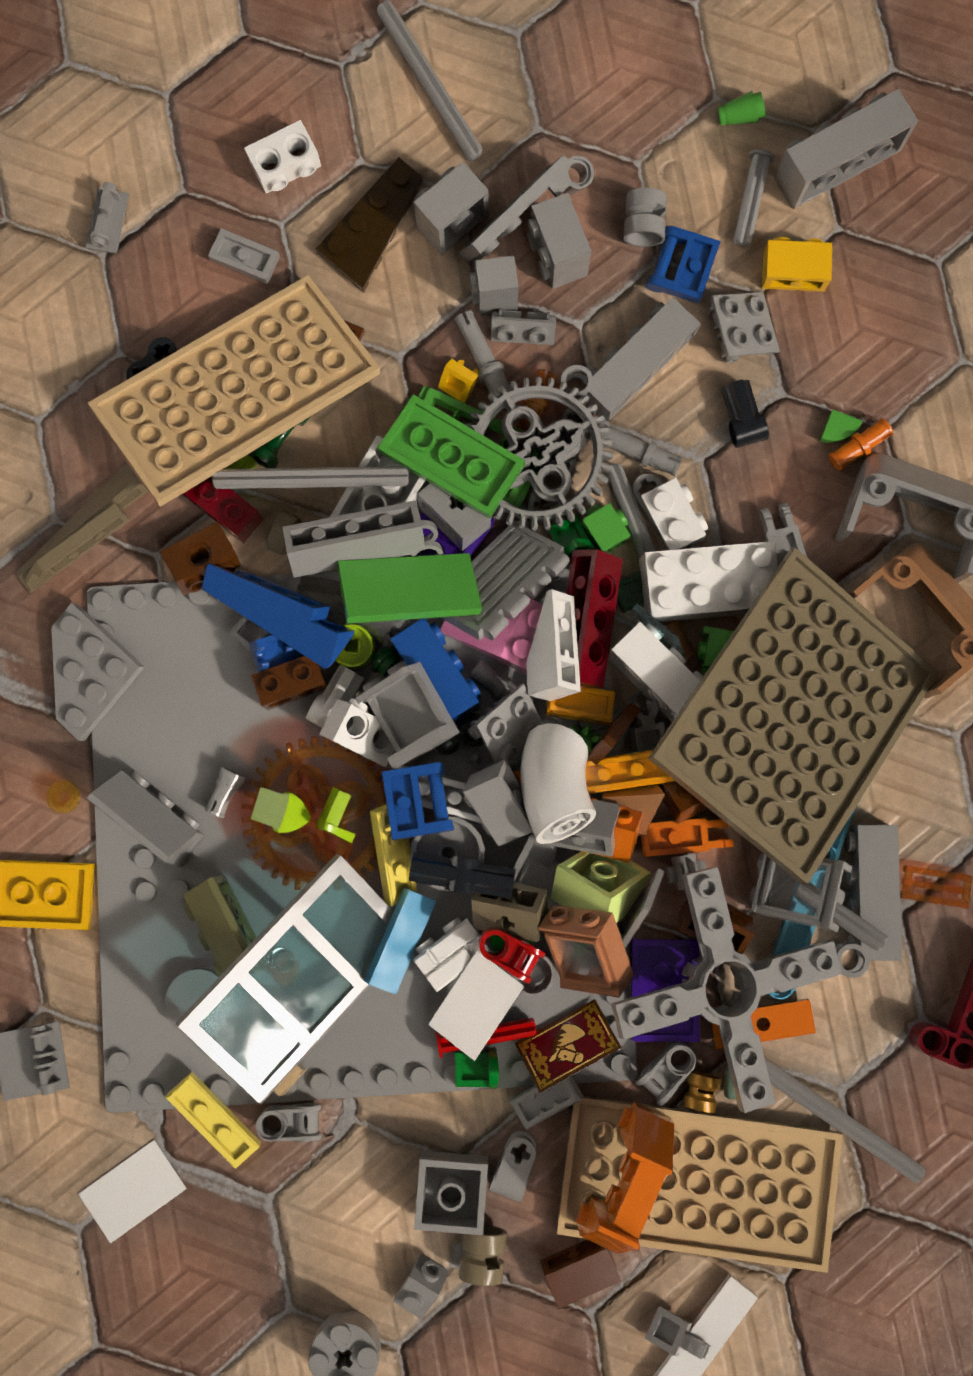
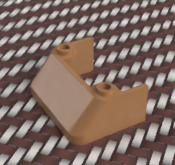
M912 543L900 550L849 594L856 598L880 577L890 587L897 590H904L913 586L956 635L950 644V655L957 665L929 688L925 695L927 699L943 693L973 667V600L926 546Z

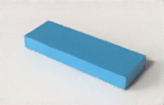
M404 887L366 974L365 983L397 994L436 900Z

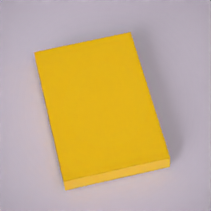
M0 860V927L91 930L95 864Z

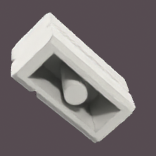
M456 917L442 928L446 933L437 941L430 937L416 947V951L419 954L413 960L437 992L462 974L477 950L481 953L478 945L480 933L477 929L473 928V923L468 917L463 921ZM485 941V949L491 952L490 946Z

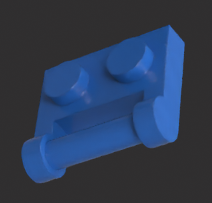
M666 226L665 241L663 242L653 275H649L646 288L653 292H664L700 304L721 241L675 226ZM681 243L686 246L674 281L666 279L665 276L675 246Z
M443 762L382 772L392 840L454 830L453 820H449L442 780V774L445 773ZM428 776L435 822L425 823L418 777Z

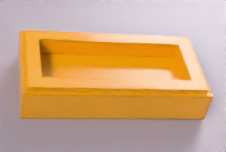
M580 686L581 692L553 701L547 700L545 713L547 716L608 726L612 723L615 691Z

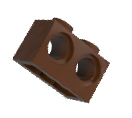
M306 656L251 675L261 706L267 710L325 690L328 686L322 667Z

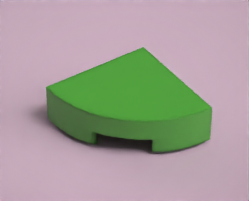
M832 410L819 442L832 444L843 441L852 436L859 429L863 421Z

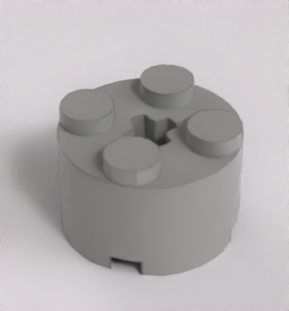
M356 1311L335 1313L327 1317L319 1326L310 1348L308 1367L312 1375L374 1376L381 1353V1342L376 1325L366 1315ZM348 1349L351 1351V1355H343L340 1352L343 1353Z

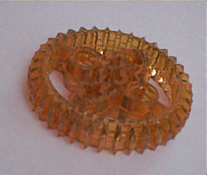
M312 736L310 747L307 746L305 739L300 738L298 739V750L295 749L292 743H287V755L280 749L274 751L278 759L276 762L266 757L264 762L269 769L266 771L261 767H257L255 771L262 778L260 781L252 778L249 780V784L256 787L255 792H244V796L252 798V803H245L241 806L243 810H250V817H242L241 822L251 823V829H245L243 835H254L255 840L247 843V847L251 849L258 846L260 849L253 855L254 860L266 857L267 860L262 864L261 868L268 870L274 866L275 869L271 873V878L277 879L284 873L282 884L288 886L293 878L296 879L294 884L295 890H301L304 882L308 884L318 872L304 871L290 865L274 851L270 845L271 841L286 848L296 847L309 841L314 854L325 864L336 855L333 850L326 849L325 845L330 843L328 837L339 839L340 844L336 846V853L345 860L352 852L353 842H348L316 827L318 820L313 819L312 816L317 813L315 807L323 809L327 802L323 800L321 793L329 796L332 788L335 787L346 793L353 791L357 795V805L351 810L345 809L338 825L347 830V823L365 814L369 807L370 796L375 797L376 808L387 804L383 791L384 783L378 780V778L382 777V772L385 770L380 768L373 772L371 769L376 765L374 761L368 760L364 763L363 761L366 757L360 754L354 756V752L348 748L343 751V746L335 743L333 748L331 747L332 741L325 737L322 746H320L318 737ZM318 756L339 759L359 771L369 785L365 788L358 782L344 781L329 787L322 771L314 765L303 764L302 760ZM293 765V769L287 777V791L293 793L304 802L310 815V821L297 829L292 837H287L283 833L273 831L271 826H269V832L266 833L263 823L251 820L260 787L269 789L274 779L285 768ZM302 777L313 779V783L309 785V792L299 787V785L304 783ZM307 826L314 827L317 834L307 833ZM374 835L365 850L349 864L363 879L365 876L361 868L364 866L366 870L373 872L375 867L369 860L374 858L378 861ZM340 876L332 883L334 891L341 889L340 879L342 878Z

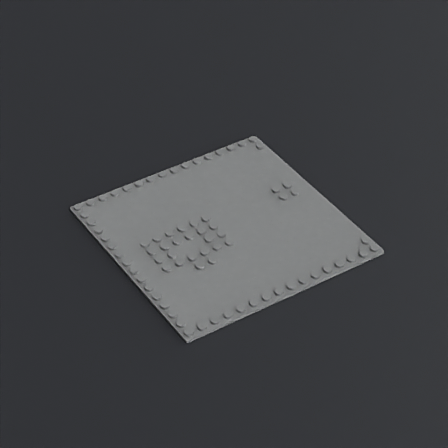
M567 565L555 578L551 577V582L533 600L543 604L546 592L551 589L566 594L570 565ZM338 571L321 572L296 578L293 577V574L260 576L330 606L326 619L342 626L349 624L360 625L374 638L377 652L383 646L387 649L394 646L390 638L420 620L408 619L347 624ZM176 582L91 587L87 591L88 614L145 667L92 730L94 790L121 770L130 775L136 771L150 782L147 789L155 795L162 792L175 803L172 809L180 816L186 812L201 824L197 830L204 834L202 839L179 866L163 862L95 806L105 1108L110 1113L176 1109L165 1097L191 1071L226 1106L259 1104L188 1035L173 1027L166 1016L164 1000L167 989L173 980L187 970L204 968L215 971L213 963L217 962L212 951H206L201 944L198 936L201 930L196 920L191 921L183 907V904L186 902L183 895L212 876L225 875L256 937H258L337 853L348 862L384 901L370 811L387 804L382 772L393 769L389 762L386 767H383L319 735L322 728L308 721L306 716L314 700L319 694H323L325 690L271 710L262 707L251 675L258 673L252 653L228 634L243 615L203 589L194 593L189 592L183 596ZM440 617L425 618L429 625L435 622L439 629H441L445 621ZM444 635L446 644L443 647L447 652L453 649L463 665L464 671L461 672V675L465 681L470 678L469 676L476 665L483 660L497 673L504 677H510L512 679L511 682L517 687L520 684H524L528 692L527 675ZM336 660L329 668L322 667L328 684L339 665H342ZM374 662L364 669L352 670L365 679L359 689L360 692H362L363 686L373 673L371 668ZM608 663L604 688L598 689L610 690ZM472 679L481 692L482 697L478 700L480 709L474 713L485 716L484 711L487 708H492L491 705L500 699L495 700L491 697L492 693ZM532 697L534 698V707L539 715L546 708L547 700ZM369 707L367 713L375 716L372 708ZM351 717L347 722V730L353 724V717ZM578 721L575 725L578 726L579 730H583L579 727L580 721ZM608 728L594 730L592 732L595 735H603ZM379 731L375 733L373 737V743L377 741L379 737ZM462 743L459 744L457 751L451 755H442L434 748L404 765L406 767L443 762L445 773L442 774V777L467 784L471 774L480 771V769L466 762L475 747H469ZM521 760L511 768V771L520 770ZM221 767L228 768L246 777L244 783L239 788V792H235L224 818L212 815V812L208 813L204 810L218 784L216 780L219 777ZM260 787L282 794L287 791L296 795L305 804L310 815V821L297 830L278 833L273 831L271 826L251 820ZM333 787L351 795L338 826L356 834L352 843L316 827ZM604 792L592 793L589 796L590 798L602 801ZM423 807L425 823L435 819L434 810ZM463 819L472 824L482 837L485 846L484 864L513 868L529 834L498 846L493 837L485 832L482 824ZM415 837L409 838L410 848ZM447 847L442 850V855L450 858V855L455 856V851L452 847ZM557 847L554 861L561 864L581 851ZM340 876L302 914L359 974L374 958L387 928ZM416 883L418 893L436 900L417 947L430 937L437 941L446 933L442 928L456 917H459L461 921L468 917L473 923L472 894L437 890L429 885ZM396 905L393 906V907H391V906H389V907L394 911ZM293 925L266 952L265 955L270 964L250 974L283 1008L286 1003H292L296 1008L300 1009L306 1006L312 1007L313 1017L311 1026L350 985ZM477 929L480 934L484 931ZM542 932L539 941H533V945L546 952V955L551 960L555 971L554 983L549 991L541 996L530 997L520 993L500 1023L534 1018L538 1031L595 999L622 1048L577 1072L572 1077L576 1083L634 1080L638 1075L636 1042L632 1041L631 1038H619L611 1003L631 998V979L620 998L560 988V976ZM490 936L486 939V942L491 948V953H493L492 938ZM628 944V945L626 946L625 950H626V953H627V956H628V959H629V962H630V958H629V944ZM572 945L576 957L581 964L576 974L587 975L594 965L600 964L598 957ZM415 949L397 994L369 985L300 1061L307 1068L302 1076L284 1095L278 1096L273 1091L263 1103L489 1089V1087H455V1051L443 1053V1058H440L435 1034L436 1030L428 1025L460 975L438 992L435 991L413 960L419 954ZM237 983L230 991L233 999L230 1016L222 1027L209 1034V1036L260 1083L261 1079L250 1069L255 1063L252 1057L256 1051L266 1042L269 1045L273 1042H279L289 1051L297 1040L292 1035L287 1037L279 1036L280 1023ZM524 1038L485 1045L482 1051L489 1050V1047H496L499 1061L497 1088L535 1085L515 1043Z

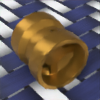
M693 1070L687 1077L689 1089L684 1094L682 1105L702 1112L715 1113L717 1106L715 1094L720 1089L722 1078Z

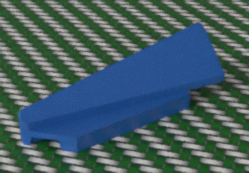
M210 563L207 566L202 584L204 591L323 668H329L353 637L354 630L326 620L330 606L247 571L237 570L236 573H233L215 564Z

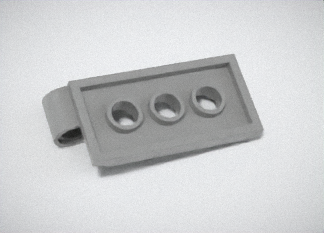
M562 155L547 166L458 254L466 263L473 258L481 260L484 256L486 257L500 244L496 238L499 237L501 240L522 223L519 216L547 189L557 197L562 193L574 195L589 186L594 178V168L591 162L583 156H573L567 159L565 155ZM569 168H573L578 172L579 183H575L569 178Z

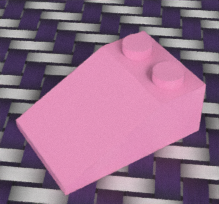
M529 598L530 603L513 620L507 619L509 624L494 640H490L485 636L478 640L447 621H444L440 630L444 635L527 675L526 662L543 604Z

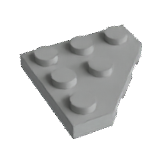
M71 603L51 627L56 720L78 741H85L145 667L82 607L76 603Z

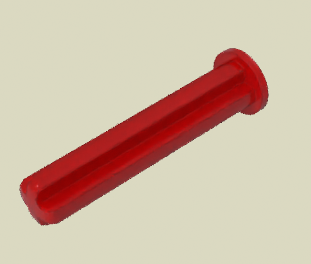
M534 1018L500 1023L486 1045L535 1036L537 1029ZM435 1031L440 1058H443V1053L460 1050Z

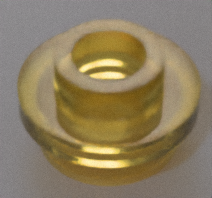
M57 781L47 791V803L55 812L69 813L78 806L80 791L70 781ZM63 791H67L69 794V800L66 803L60 801V794Z

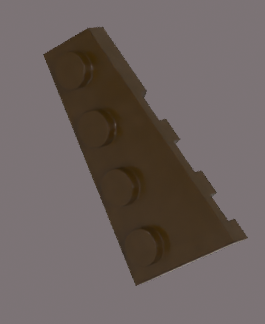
M398 157L315 248L317 254L364 293L371 275L378 268L382 260V255L387 245L394 238L402 217H405L423 183V177Z

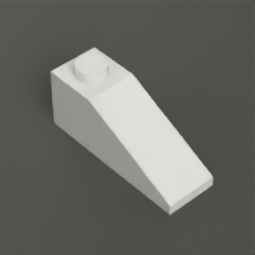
M553 589L546 592L526 662L528 696L553 701L581 692L574 596Z

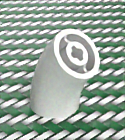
M548 723L538 725L528 734L522 753L520 776L523 803L530 827L537 843L540 844L554 843L572 836L585 828L596 816V810L586 786L585 773L588 746L575 731L558 724Z

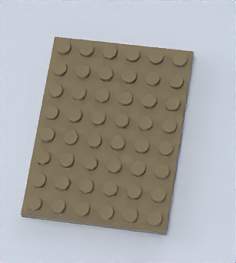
M793 548L785 555L648 759L800 884H808L939 672L797 548Z

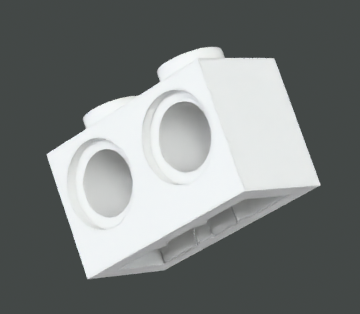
M301 120L244 147L249 163L265 193L282 190L289 182L299 177H308L317 168L321 167L318 152ZM296 150H304V151H305V152H304L302 155H300V156H293V155H292L293 152H295ZM268 164H277L272 170L264 169Z
M351 698L349 703L337 699L319 735L374 763L386 767L388 764L387 758L393 754L394 748L376 716L367 713L369 706L364 703L358 704L356 699ZM351 717H353V724L347 730V722ZM379 731V737L377 741L373 743V737L375 733Z

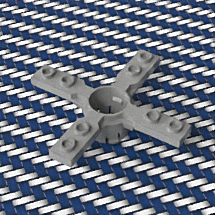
M709 867L683 874L682 879L701 956L692 960L697 965L687 962L683 967L682 975L688 977L689 980L682 979V983L611 1003L619 1038H631L687 1021L690 1017L696 1015L703 1016L707 1021L719 1026L739 1111L747 1113L775 1104L760 1037L754 1032L751 1015L758 1007L760 997L776 991H788L841 975L842 971L834 941L826 940L751 962L745 955L734 951L732 943L734 931L718 867ZM725 962L730 966L733 973L735 988L741 990V992L733 991L732 998L728 1001L732 1007L723 1004L712 1008L706 998L705 985L713 969Z

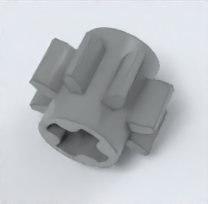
M696 853L671 857L672 866L665 867L668 883L676 882L677 890H685L682 875L705 869L706 863L705 860L697 861Z

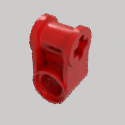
M497 927L485 929L480 934L478 940L479 949L487 960L497 964L506 972L528 984L532 980L530 975L539 958H544L546 952L521 938L518 939ZM492 935H498L504 941L503 948L497 953H491L485 949V941Z

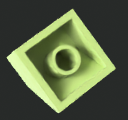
M581 851L557 865L551 899L566 907L612 912L616 923H618L630 910L650 879L651 872L631 860L629 863Z

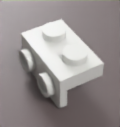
M674 478L641 495V499L668 550L683 549L697 541L705 540V530L708 529L707 523L700 512L695 514L690 505L693 497L685 483L680 485L677 478Z

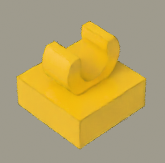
M451 358L445 365L438 388L455 399L466 403L471 397L479 376V370L475 368L471 371L463 366L465 361H455Z

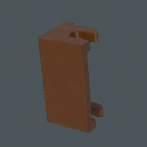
M585 1240L541 1260L544 1277L558 1309L621 1282L610 1250L590 1240Z

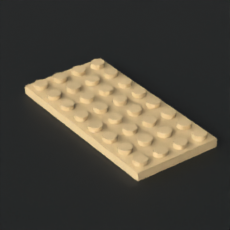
M307 275L88 402V405L158 506L161 507L211 477L217 471L226 468L380 375V367L314 281Z
M584 1096L580 1101L572 1105L556 1230L557 1235L583 1238L579 1235V1224L575 1222L582 1203L588 1204L591 1196L605 1201L611 1185H618L622 1175L619 1172V1167L627 1152L620 1134L621 1127H618V1121L624 1108L630 1109L632 1102ZM642 1104L671 1118L674 1123L673 1171L671 1176L667 1174L638 1239L640 1246L828 1273L843 1138L841 1132Z

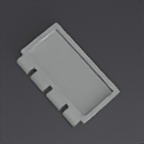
M514 521L511 526H508L472 561L482 605L480 615L440 618L478 640H481L484 636L494 640L509 624L507 619L513 620L530 603L529 598L534 599L551 582V577L555 578L570 563L569 557L564 552V547L527 527L523 530L519 529V523Z

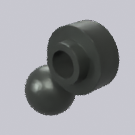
M469 713L462 716L457 723V729L460 733L435 747L436 751L442 755H451L457 751L460 743L469 747L483 745L484 742L481 737L476 740L468 732V729L471 727L470 723L473 720H478L482 715Z

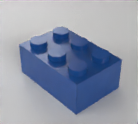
M422 618L390 638L407 666L421 662L455 724L458 723L462 716L474 713L480 709L478 700L482 698L481 692L471 677L465 681L461 675V672L464 671L463 665L453 649L447 652L443 647L446 644L445 637L435 622L429 625L427 620Z

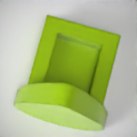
M260 787L251 820L271 826L275 832L287 833L307 824L310 821V815L305 804L293 793L285 791L282 794Z
M333 787L316 827L352 843L356 834L338 826L351 795Z

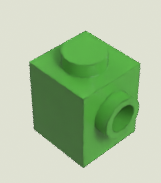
M611 503L604 507L597 504L584 514L585 518L582 519L581 524L596 549L609 554L629 541L631 535L625 527L628 525L627 519L619 508L615 510Z

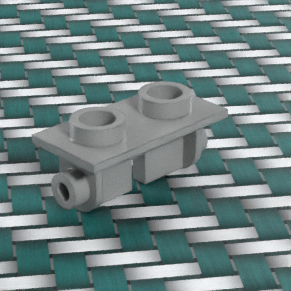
M104 182L103 187L97 190L86 249L115 254L118 252L129 193L116 191V185L113 183Z
M499 309V312H493L491 341L554 345L556 316L550 315V312H528L527 319H522L521 311Z

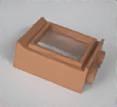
M553 905L539 925L538 930L543 931L560 976V988L620 998L634 973L613 913Z

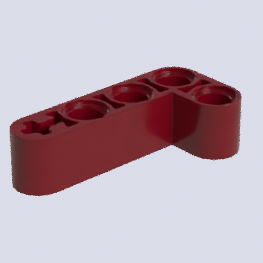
M973 958L947 1029L929 1022H919L911 1028L909 1033L910 1043L915 1049L961 1069L973 1068V1027L968 1028L966 1024L968 1014L973 1012ZM932 1030L935 1036L934 1042L929 1047H925L922 1041L923 1036L926 1032ZM964 1043L966 1054L963 1058L957 1060L954 1055L955 1048L959 1044Z

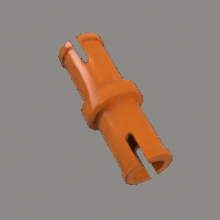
M881 418L861 434L856 432L850 437L851 440L828 455L831 464L840 472L860 456L866 457L871 453L872 448L894 435L892 427L884 418Z

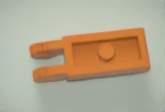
M706 818L685 820L679 824H676L675 821L650 823L647 835L640 836L642 857L706 852L712 848L734 847V840L729 838L708 841L707 828H728L730 825L722 819L706 821Z

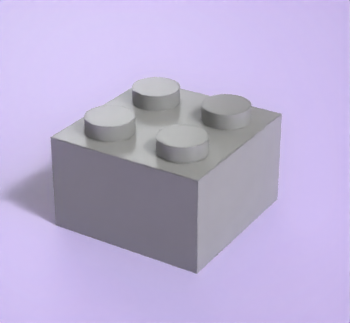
M464 162L456 168H448L440 177L439 182L431 188H424L416 196L414 210L417 229L442 256L489 217V190Z
M565 193L532 205L531 219L527 220L530 230L527 233V239L533 252L537 250L541 261H538V266L544 280L549 279L553 289L588 276L591 249L569 194Z
M422 1151L419 1160L414 1230L483 1235L488 1156Z

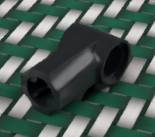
M742 379L722 387V395L730 418L729 432L734 447L739 448L768 440L767 422L763 413L758 411L750 381Z

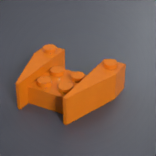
M633 1101L630 1109L624 1108L618 1121V1127H621L620 1134L627 1148V1152L619 1167V1172L622 1175L618 1185H611L605 1201L591 1196L588 1204L583 1202L575 1220L579 1224L578 1230L581 1237L617 1254L639 1249L640 1243L638 1239L666 1175L671 1176L673 1171V1121L671 1118Z

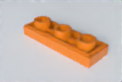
M808 998L758 1006L751 1015L754 1032L759 1035L761 1042L816 1033L811 1002ZM760 1018H765L766 1026L758 1029L757 1021ZM711 1023L715 1048L722 1049L724 1047L719 1026Z

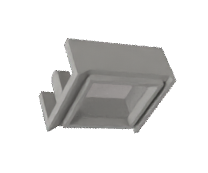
M762 853L757 863V871L759 872L757 886H753L750 893L751 911L763 916L838 933L839 926L832 922L836 904L842 905L845 898V892L840 889L843 872L851 873L852 866L845 861L824 858L808 884H800Z

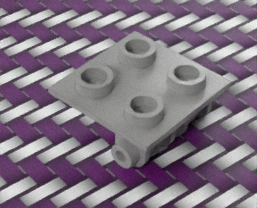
M764 292L711 296L712 302L710 303L709 313L713 317L714 331L720 332L716 338L717 341H723L720 343L721 357L726 359L727 364L737 362L739 360L738 356L780 352Z
M520 684L514 690L509 689L506 691L505 696L498 702H494L491 705L492 708H487L484 711L485 716L482 715L478 720H473L470 723L471 727L468 729L472 738L476 740L480 737L482 738L494 764L505 760L510 769L522 759L523 749L529 732L536 726L543 725L524 684Z
M59 1021L0 1033V1083L3 1101L37 1094L48 1095L55 1093L57 1090L70 1088Z

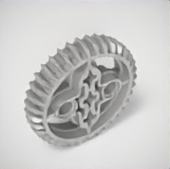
M541 377L536 378V386H530L529 379L524 378L522 388H518L516 381H511L512 391L507 393L505 387L500 386L498 389L501 397L498 399L493 393H489L488 399L491 405L488 406L481 401L478 406L483 414L481 415L477 412H472L471 418L477 425L467 423L466 426L484 436L493 418L503 409H507L508 411L502 420V430L510 446L505 449L525 460L524 468L510 489L529 481L539 498L547 502H557L558 506L545 510H528L502 500L497 507L495 519L500 520L504 513L508 514L506 524L511 526L514 519L518 518L520 519L519 529L522 530L525 528L526 520L532 521L531 528L533 531H537V521H544L545 530H550V519H555L556 525L562 527L563 520L561 516L566 514L567 519L573 522L575 521V516L572 510L576 509L579 514L584 515L586 510L582 503L585 502L589 506H593L595 500L590 494L593 493L601 496L603 490L596 484L606 485L609 478L601 474V472L608 473L612 470V465L603 461L613 459L614 453L604 450L613 445V440L609 438L602 439V437L610 433V428L608 426L598 427L605 421L604 415H598L593 418V415L598 410V406L593 404L586 408L589 396L584 395L580 400H577L576 397L579 389L574 387L570 394L566 393V382H562L559 389L554 388L555 380L553 378L549 379L548 387L542 386ZM531 398L553 400L573 410L583 423L580 424L571 419H561L545 427L533 409L527 406H516L515 403ZM518 419H525L530 423V427L526 432L521 433L512 428L513 423ZM564 432L566 436L572 435L571 444L567 445L565 441L558 442L560 440V433ZM585 433H589L592 439L594 455L592 469L581 490L568 500L566 496L571 489L572 479L564 461L574 457L581 451L584 445ZM518 444H524L523 450L518 452ZM536 448L538 452L544 450L542 452V459L538 460L535 456L530 458L531 449ZM556 455L555 464H549L550 458ZM533 468L534 471H539L538 475H535V473L529 469ZM555 475L561 480V485L557 489L549 490L543 485L544 479L547 476Z

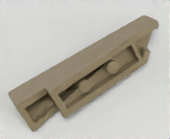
M124 464L17 571V577L30 594L130 521L123 510L147 493L148 490L129 464Z

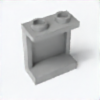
M403 661L387 670L389 674L387 678L381 680L378 677L363 686L365 692L355 698L358 704L363 702L369 703L396 753L387 758L393 770L414 761L460 733L421 662L407 666L406 662Z

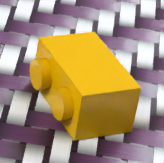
M777 237L773 240H768L762 258V289L825 292L832 280V243L823 242L817 238L805 241H791L787 237Z

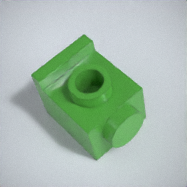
M704 626L700 630L699 637L705 638V642H699L696 660L701 661V675H705L734 631Z

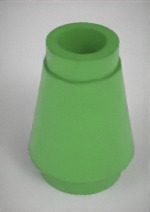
M750 91L717 107L721 126L758 123V119L766 117L761 92L753 93V91Z

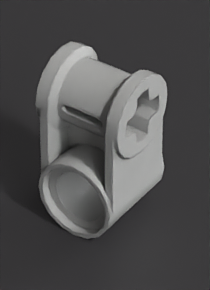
M670 1042L639 1073L635 1083L638 1086L643 1085L657 1098L656 1103L662 1106L673 1096L679 1085L694 1070L696 1066L695 1053L686 1042ZM677 1050L688 1052V1059L683 1065H675L671 1062V1056Z
M301 1102L268 1106L257 1119L256 1131L260 1138L270 1142H310L322 1139V1133L318 1131V1111L321 1110V1103ZM269 1115L278 1117L282 1124L281 1128L275 1131L269 1130L265 1126L264 1118Z
M519 1130L513 1132L508 1137L500 1161L497 1162L488 1191L521 1202L536 1156L535 1139L530 1133ZM520 1144H525L526 1151H523L521 1155L515 1154L516 1148H519Z

